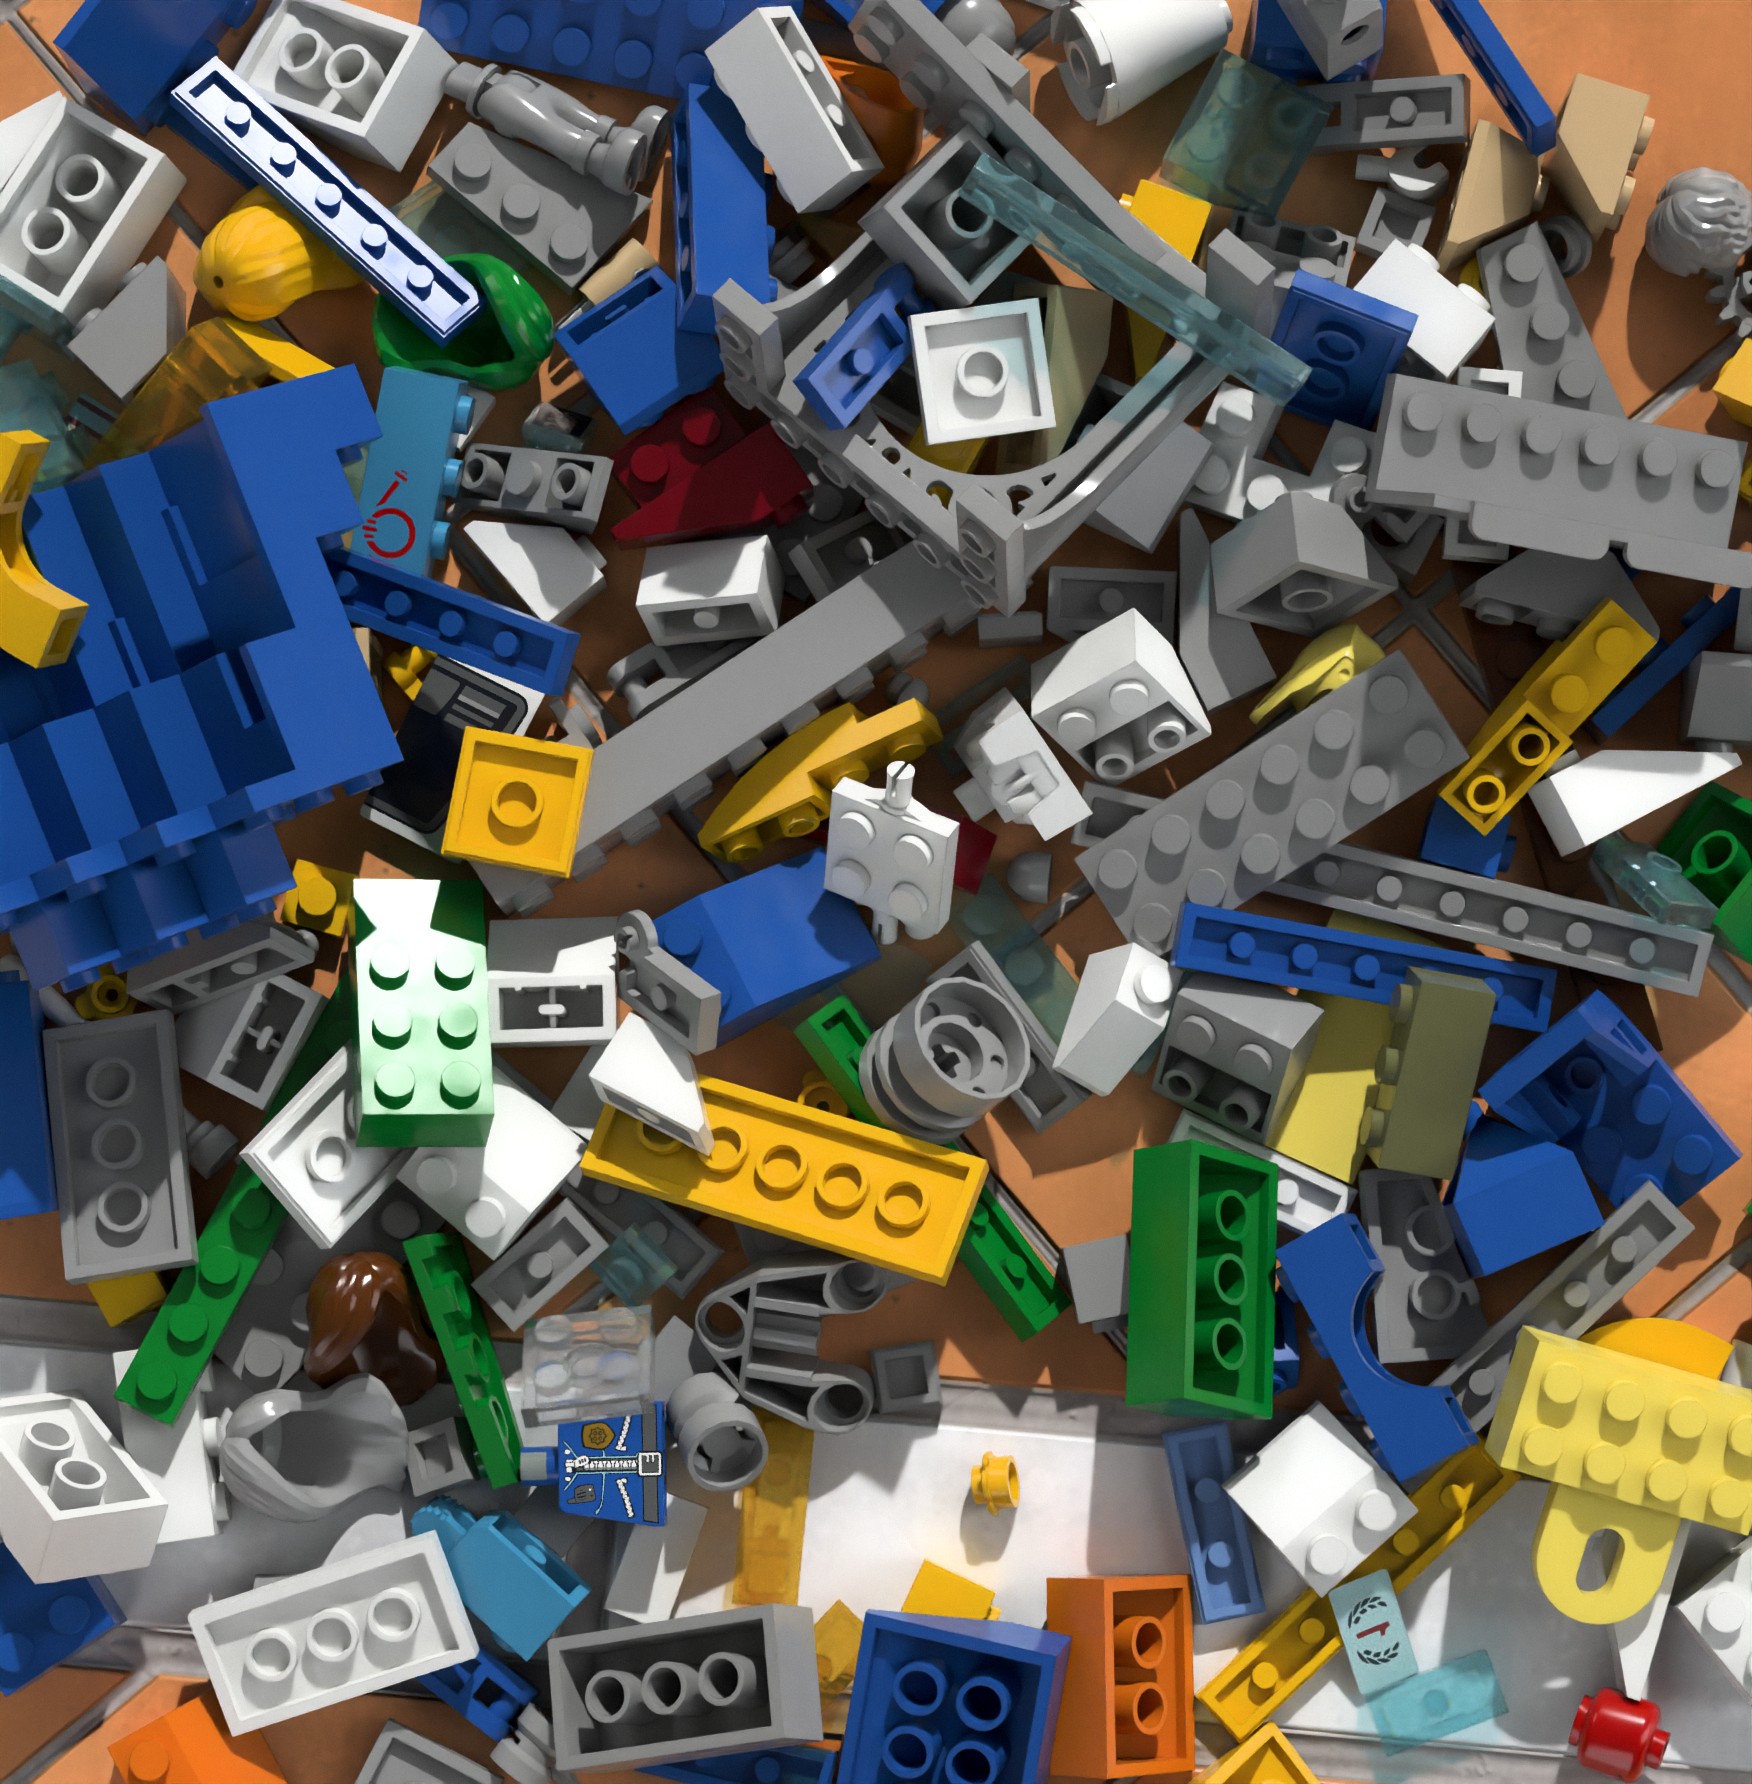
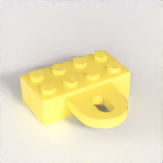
M1522 1325L1484 1449L1500 1467L1551 1481L1531 1549L1532 1570L1537 1584L1545 1596L1560 1612L1574 1620L1597 1625L1616 1623L1639 1612L1656 1594L1663 1580L1682 1518L1746 1536L1749 1535L1752 1525V1390ZM1600 1529L1615 1530L1619 1537V1545L1606 1583L1595 1591L1579 1589L1576 1583V1576L1588 1539L1594 1532Z

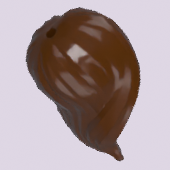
M367 1250L341 1254L320 1267L310 1285L305 1307L310 1340L304 1357L306 1376L324 1390L348 1375L367 1372L385 1384L399 1408L412 1405L418 1401L428 1390L436 1385L443 1375L447 1363L436 1334L428 1327L421 1315L416 1298L415 1284L410 1273L390 1255Z

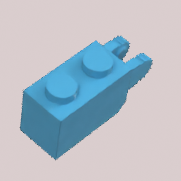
M442 1494L440 1497L436 1495L426 1503L427 1507H422L413 1515L414 1518L410 1520L412 1525L409 1529L413 1532L411 1536L436 1530L464 1608L466 1610L470 1609L489 1627L490 1634L498 1645L508 1652L518 1653L526 1662L547 1642V1639H550L593 1590L583 1578L508 1510H490L479 1520L463 1504L459 1505L457 1499L454 1500L451 1498V1495L447 1497Z

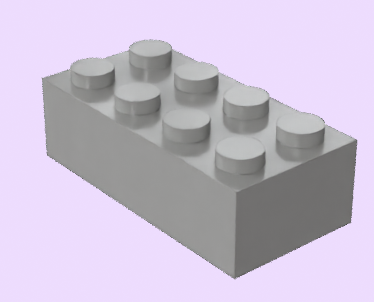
M769 1603L547 1639L557 1771L601 1774L824 1741L812 1608Z

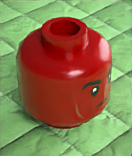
M1605 1687L1595 1697L1588 1695L1583 1697L1571 1728L1568 1743L1577 1747V1759L1585 1768L1625 1783H1633L1642 1776L1646 1766L1655 1770L1659 1769L1671 1733L1659 1729L1661 1712L1658 1705L1643 1698L1640 1701L1628 1698L1622 1690L1614 1687Z

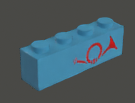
M399 366L384 368L375 414L383 437L371 442L369 446L358 505L364 524L354 528L350 549L430 579L432 578L435 559H445L450 542L451 523L442 521L447 496L456 498L462 479L463 460L454 459L459 434H469L474 416L475 398L466 396L469 381Z

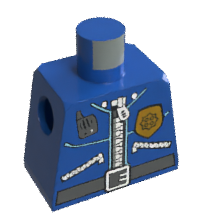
M665 1401L646 1402L558 1420V1446L521 1447V1485H559V1511L562 1513L654 1527L666 1526Z

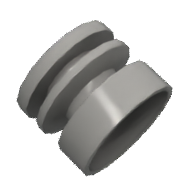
M965 977L941 978L924 989L904 1006L900 1013L889 1019L883 1027L875 1031L867 1039L859 1055V1081L868 1105L882 1124L893 1132L936 1145L948 1144L968 1130L974 1123L984 1117L988 1111L1021 1087L1030 1069V1043L1021 1019L1006 999L986 984Z

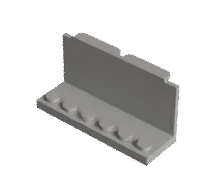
M1387 373L1365 492V502L1468 521L1471 534L1480 540L1587 560L1602 558L1607 553L1608 548L1623 550V558L1626 564L1635 569L1736 588H1752V553L1728 549L1748 442L1402 374Z

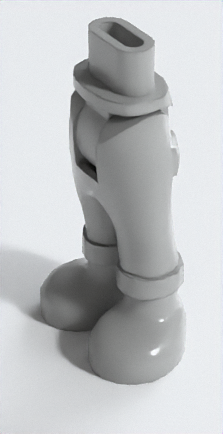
M464 61L449 74L444 86V93L465 102L466 112L474 118L494 125L495 130L507 138L517 140L521 138L548 151L563 162L571 165V170L586 177L592 174L599 178L606 188L626 196H630L634 192L638 181L644 182L648 178L660 157L669 134L672 114L670 111L656 105L648 106L642 110L631 126L619 127L618 120L594 113L566 92L533 76L512 69L505 75H501L502 68L494 63H490L482 69Z

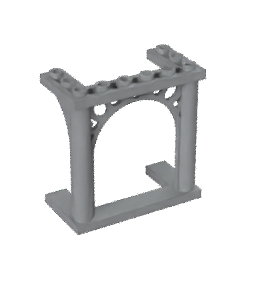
M981 32L966 48L1030 112V70ZM1127 211L1167 251L1139 281L1194 326L1071 449L1043 465L1003 475L959 473L925 461L902 446L886 430L876 416L870 402L857 414L860 417L857 424L851 427L847 426L844 429L830 431L792 382L874 290L873 285L876 279L887 269L896 265L866 231L821 274L796 292L782 299L761 304L729 278L712 295L716 318L715 330L719 337L721 349L719 356L723 362L726 379L724 385L730 395L743 407L752 409L754 406H757L772 419L771 426L788 445L795 449L803 445L819 459L818 465L834 484L841 488H846L850 485L865 497V504L868 510L879 522L888 528H893L897 524L914 539L913 545L929 564L938 569L945 565L962 579L960 582L962 588L975 603L985 609H989L993 605L1009 619L1026 601L1025 581L1239 363H1242L1252 371L1268 355L1275 267L1225 228L1208 245L1207 272L1204 273ZM887 453H896L900 459L893 465L883 456ZM1052 480L1047 486L1043 484V482ZM934 486H942L952 494L948 510L942 506L940 498L935 493L932 494V497L927 493L929 489ZM1021 490L1032 496L1018 502V509L1022 511L1015 516L1012 514V503L1008 495L1012 491Z

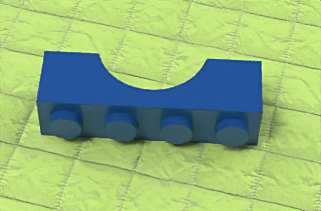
M1341 1213L1274 1251L1282 1265L1276 1269L1277 1278L1290 1300L1294 1303L1301 1300L1312 1321L1307 1326L1310 1340L1324 1360L1333 1359L1343 1378V1381L1338 1383L1340 1395L1347 1408L1356 1418L1361 1415L1365 1418L1375 1437L1369 1441V1446L1382 1471H1385L1388 1475L1394 1473L1399 1483L1413 1480L1480 1443L1449 1385L1419 1386L1403 1381L1384 1368L1372 1352L1366 1336L1365 1310L1373 1287L1386 1269L1355 1213Z

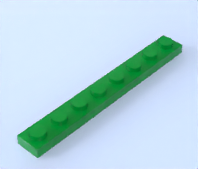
M349 965L255 1137L351 1038ZM244 1159L239 1164L197 1241L199 1264L183 1267L113 1395L116 1400L172 1429L290 1214Z

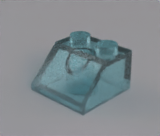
M30 359L0 366V433L31 430L51 441L29 495L64 486L93 469L94 467L91 463L101 458L84 426L81 424L72 429L61 408L71 404L55 373L51 370L42 375Z

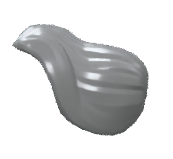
M367 1372L348 1375L324 1390L311 1393L272 1389L252 1396L241 1403L233 1412L226 1425V1436L219 1448L220 1471L228 1490L239 1501L255 1511L286 1522H314L340 1510L369 1490L389 1488L396 1493H401L404 1490L405 1468L408 1466L409 1432L403 1413L388 1388L381 1380Z

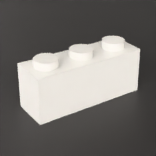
M791 6L756 8L704 51L715 69L714 78L717 85L725 95L733 100L746 123L745 131L749 140L759 151L763 152L777 176L776 183L779 192L789 204L795 207L798 214L831 210L885 168Z
M138 1349L112 1353L117 1388ZM212 1359L173 1429L119 1401L125 1450L169 1503L157 1544L224 1534L223 1521L231 1520L232 1518L230 1492L225 1481L217 1482L214 1457L219 1456V1448L223 1442L221 1425L218 1417L209 1418L206 1392L215 1390Z

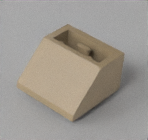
M1576 73L1556 117V146L1545 152L1542 166L1547 176L1550 177V181L1568 215L1578 218L1586 226L1592 239V245H1596L1605 228L1615 231L1621 215L1626 213L1636 183V178L1626 176L1627 170L1634 172L1640 155H1644L1655 119L1644 116L1651 95Z

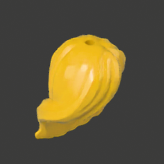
M257 185L243 195L223 219L215 225L203 242L193 271L194 284L215 311H230L241 320L252 322L275 317L285 311L292 303L306 295L323 290L352 288L365 280L260 185Z

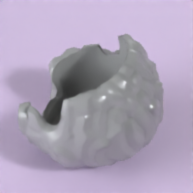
M1695 168L1672 176L1666 181V185L1659 192L1656 199V208L1646 223L1645 244L1649 256L1666 272L1683 277L1690 273L1699 274L1701 272L1699 269L1730 268L1743 254V247L1747 242L1748 233L1752 229V194L1750 190L1746 189L1742 182L1728 172L1712 170L1710 168Z

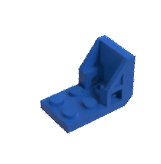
M1598 989L1500 1067L1478 1090L1480 1095L1496 1113L1525 1132L1551 1143L1560 1140L1566 1149L1573 1151L1578 1163L1616 1209L1648 1179L1678 1208L1736 1163L1743 1155L1623 1010Z

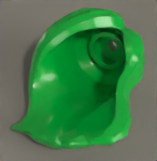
M464 253L442 257L446 263L488 299L486 311L444 348L437 345L381 293H378L374 303L371 325L376 354L384 368L399 366L469 381L468 385L482 390L503 391L517 388L527 383L538 373L541 364L550 356L553 349L555 335L553 320L541 296L509 265L490 254Z

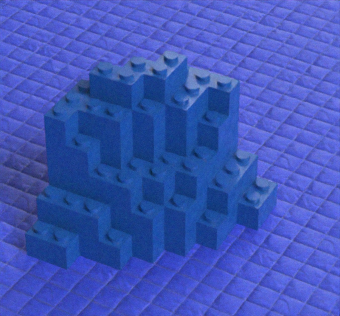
M355 363L206 403L199 407L204 419L203 421L149 452L98 465L64 486L28 496L22 517V535L25 549L32 564L48 582L90 605L66 663L36 669L0 648V935L11 932L34 991L60 982L65 994L101 980L98 968L111 963L115 974H119L148 963L156 957L189 945L185 933L198 929L202 940L236 928L244 922L277 910L273 897L296 888L297 884L274 827L297 818L293 806H295L297 814H301L334 801L332 789L343 786L347 797L384 783L380 771L404 760L323 557L345 546L341 535L364 524L343 468L364 459L360 448L383 437Z

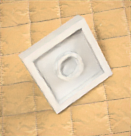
M1038 298L916 314L907 317L926 446L1056 427Z

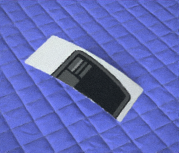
M438 654L395 737L404 760L380 771L384 783L370 789L360 810L361 816L456 864L461 863L463 859L443 856L441 848L465 727L470 726L524 736L545 694Z

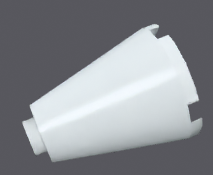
M1075 0L1056 6L1051 15L1050 34L1052 45L1061 42L1064 45L1067 61L1058 64L1057 68L1070 100L1086 121L1098 118L1096 125H1104L1114 121L1223 49L1227 44L1228 33L1233 29V19L1225 0Z

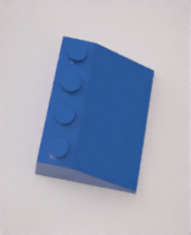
M85 0L53 43L84 92L139 134L146 137L154 125L158 128L164 126V121L173 112L174 108L170 105V92L212 58L218 56L219 48L217 44L231 27L236 30L245 24L252 15L257 5V0Z
M868 1609L865 1612L837 1784H1047L1073 1636L1005 1621Z

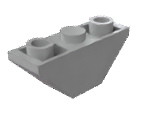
M468 442L463 458V473L456 498H452V503L527 525L561 527L568 533L592 535L598 522L614 460L603 456Z
M1528 549L1475 581L1460 593L1458 606L1476 610L1475 617L1481 621L1496 625H1511L1513 620L1536 626V633L1541 637L1550 640L1558 639L1563 642L1607 595L1657 642L1660 634V628L1617 558L1610 551H1607L1598 560H1587Z

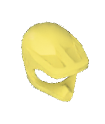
M1357 623L1342 624L1328 630L1311 641L1301 651L1289 671L1256 705L1249 718L1258 728H1261L1285 710L1295 708L1297 713L1374 665L1386 657V655L1375 641L1362 632Z

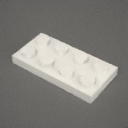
M436 1530L192 1609L187 1616L232 1737L476 1658L480 1650Z

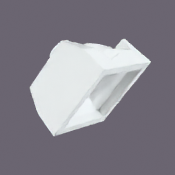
M1006 687L1002 688L972 712L954 742L953 747L973 775V778L953 790V793L973 822L978 821L996 809L1005 823L1012 820L1016 824L1034 825L1046 841L1093 814L1023 708Z

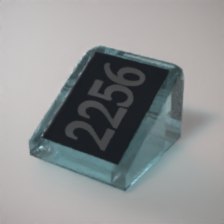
M540 402L523 423L521 433L527 447L532 449L588 455L598 427V421L593 417L547 402Z

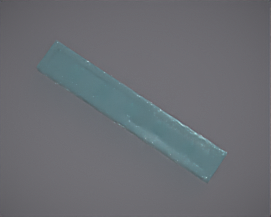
M984 152L958 191L961 198L1278 406L1284 407L1292 399L1313 370L1310 366Z

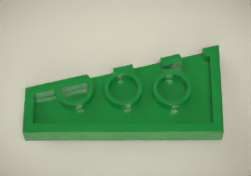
M461 1232L425 1234L403 1241V1247L454 1382L459 1407L466 1416L475 1439L473 1442V1454L477 1468L484 1479L489 1478L493 1490L521 1482L520 1452L521 1447H524L480 1296L470 1285L474 1281V1276Z

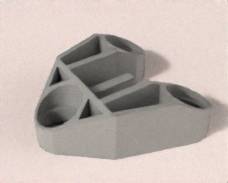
M824 1249L766 1256L711 1288L705 1294L695 1315V1328L702 1343L743 1399L804 1428L834 1435L850 1433L859 1428L869 1417L876 1397L875 1384L870 1375L862 1368L851 1364L819 1360L820 1356H817L822 1331V1318H819V1315L854 1314L865 1312L876 1306L885 1295L891 1278V1270L870 1264L878 1274L879 1283L868 1291H858L852 1289L846 1283L843 1277V1268L850 1263L863 1261ZM723 1302L731 1306L740 1315L743 1325L734 1331L725 1332L719 1330L709 1319V1308L715 1303ZM840 1384L854 1385L863 1396V1404L851 1412L838 1410L828 1399V1389Z

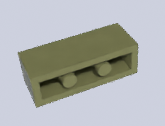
M1408 966L1404 984L1397 983L1395 985L1389 1006L1390 1021L1394 1022L1389 1046H1381L1375 1064V1082L1380 1084L1375 1107H1368L1365 1110L1360 1129L1361 1144L1365 1145L1366 1153L1378 1168L1453 1181L1497 994L1482 979Z

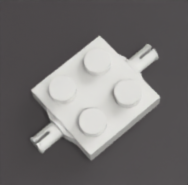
M895 761L888 765L886 770V789L872 788L844 777L832 790L823 888L872 908L874 913L870 934L875 942L881 937L880 944L882 945L892 944L897 940L899 919L937 935L948 922L960 823L931 812L917 800L913 799L911 795L915 769L911 764H908L904 769V761Z

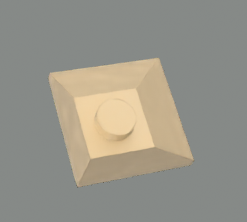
M1478 119L1470 136V142L1467 143L1436 256V260L1440 265L1438 272L1446 273L1476 256L1475 250L1521 229L1530 211L1539 214L1542 211L1550 183L1549 176L1540 174L1545 154L1537 157L1531 154L1522 140L1492 122Z

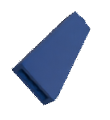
M19 970L0 972V1220L59 1211L42 1030H46L39 990H33L30 980L21 981Z

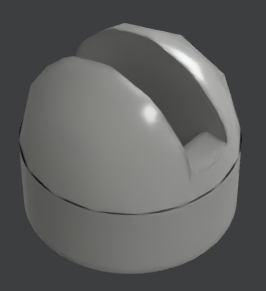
M1025 852L1019 854L1010 862L1007 870L1008 886L1015 896L1028 902L1048 904L1053 853Z

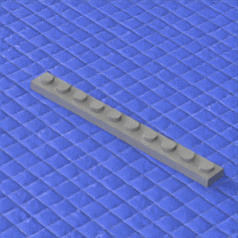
M1087 779L1081 796L1093 814L1074 825L1070 843L1090 848L1166 798ZM1342 841L1263 890L1697 998L1714 938V933Z

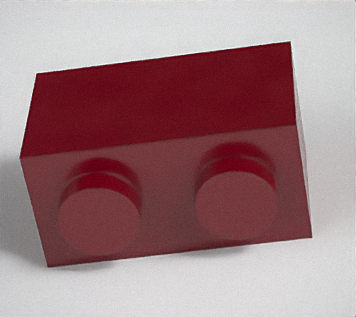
M710 386L691 397L607 458L614 460L611 470L612 476L637 510H639L740 442L747 435Z

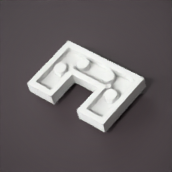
M1222 381L1200 430V434L1213 443L1215 450L1182 505L1234 523H1239L1251 518L1274 503L1278 496L1290 491L1307 492L1313 498L1328 501L1330 490L1335 481L1340 477L1351 473L1369 476L1376 433L1335 419L1310 477L1262 461L1284 407L1276 399ZM1364 524L1357 525L1361 531L1363 529Z

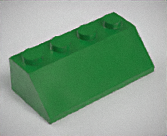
M1192 1139L1134 1150L1126 1406L1178 1417L1272 1419L1276 1254L1274 1251L1276 1250L1278 1164Z

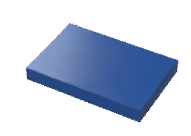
M1297 268L1269 341L1268 355L1262 360L1251 391L1276 399L1281 403L1285 411L1331 428L1336 419L1371 431L1381 408L1387 373H1396L1419 315Z

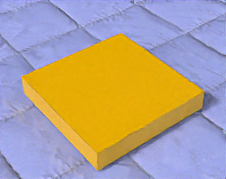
M466 726L441 854L452 858L571 879L595 756L594 749Z

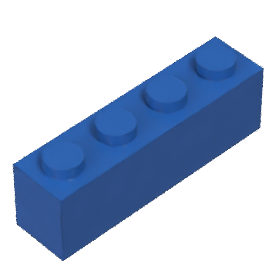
M688 83L670 119L677 328L679 330L718 335L715 330L716 318L712 295L729 278L761 304L777 301V281L774 278H769V262L774 251L775 229L773 226L767 225L766 210L772 196L773 179L770 173H764L765 156L749 140L745 131L746 123L733 100L725 95L720 88Z

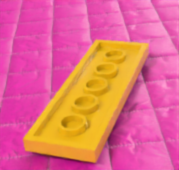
M697 1073L715 1143V1147L709 1156L607 1103L604 1104L579 1166L585 1176L944 1287L946 1286L989 1171L986 1159Z

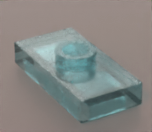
M1600 838L1592 855V858L1595 860L1594 862L1659 924L1710 929L1719 909L1681 874L1682 867L1679 863L1670 857L1658 853L1647 843Z

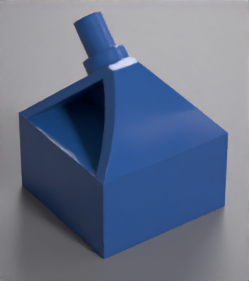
M1471 1101L1462 1139L1464 1145L1456 1164L1453 1181H1449L1441 1202L1456 1237L1454 1240L1455 1246L1470 1279L1487 1276L1605 1225L1573 1151L1497 1122L1494 1118L1485 1116L1476 1101Z

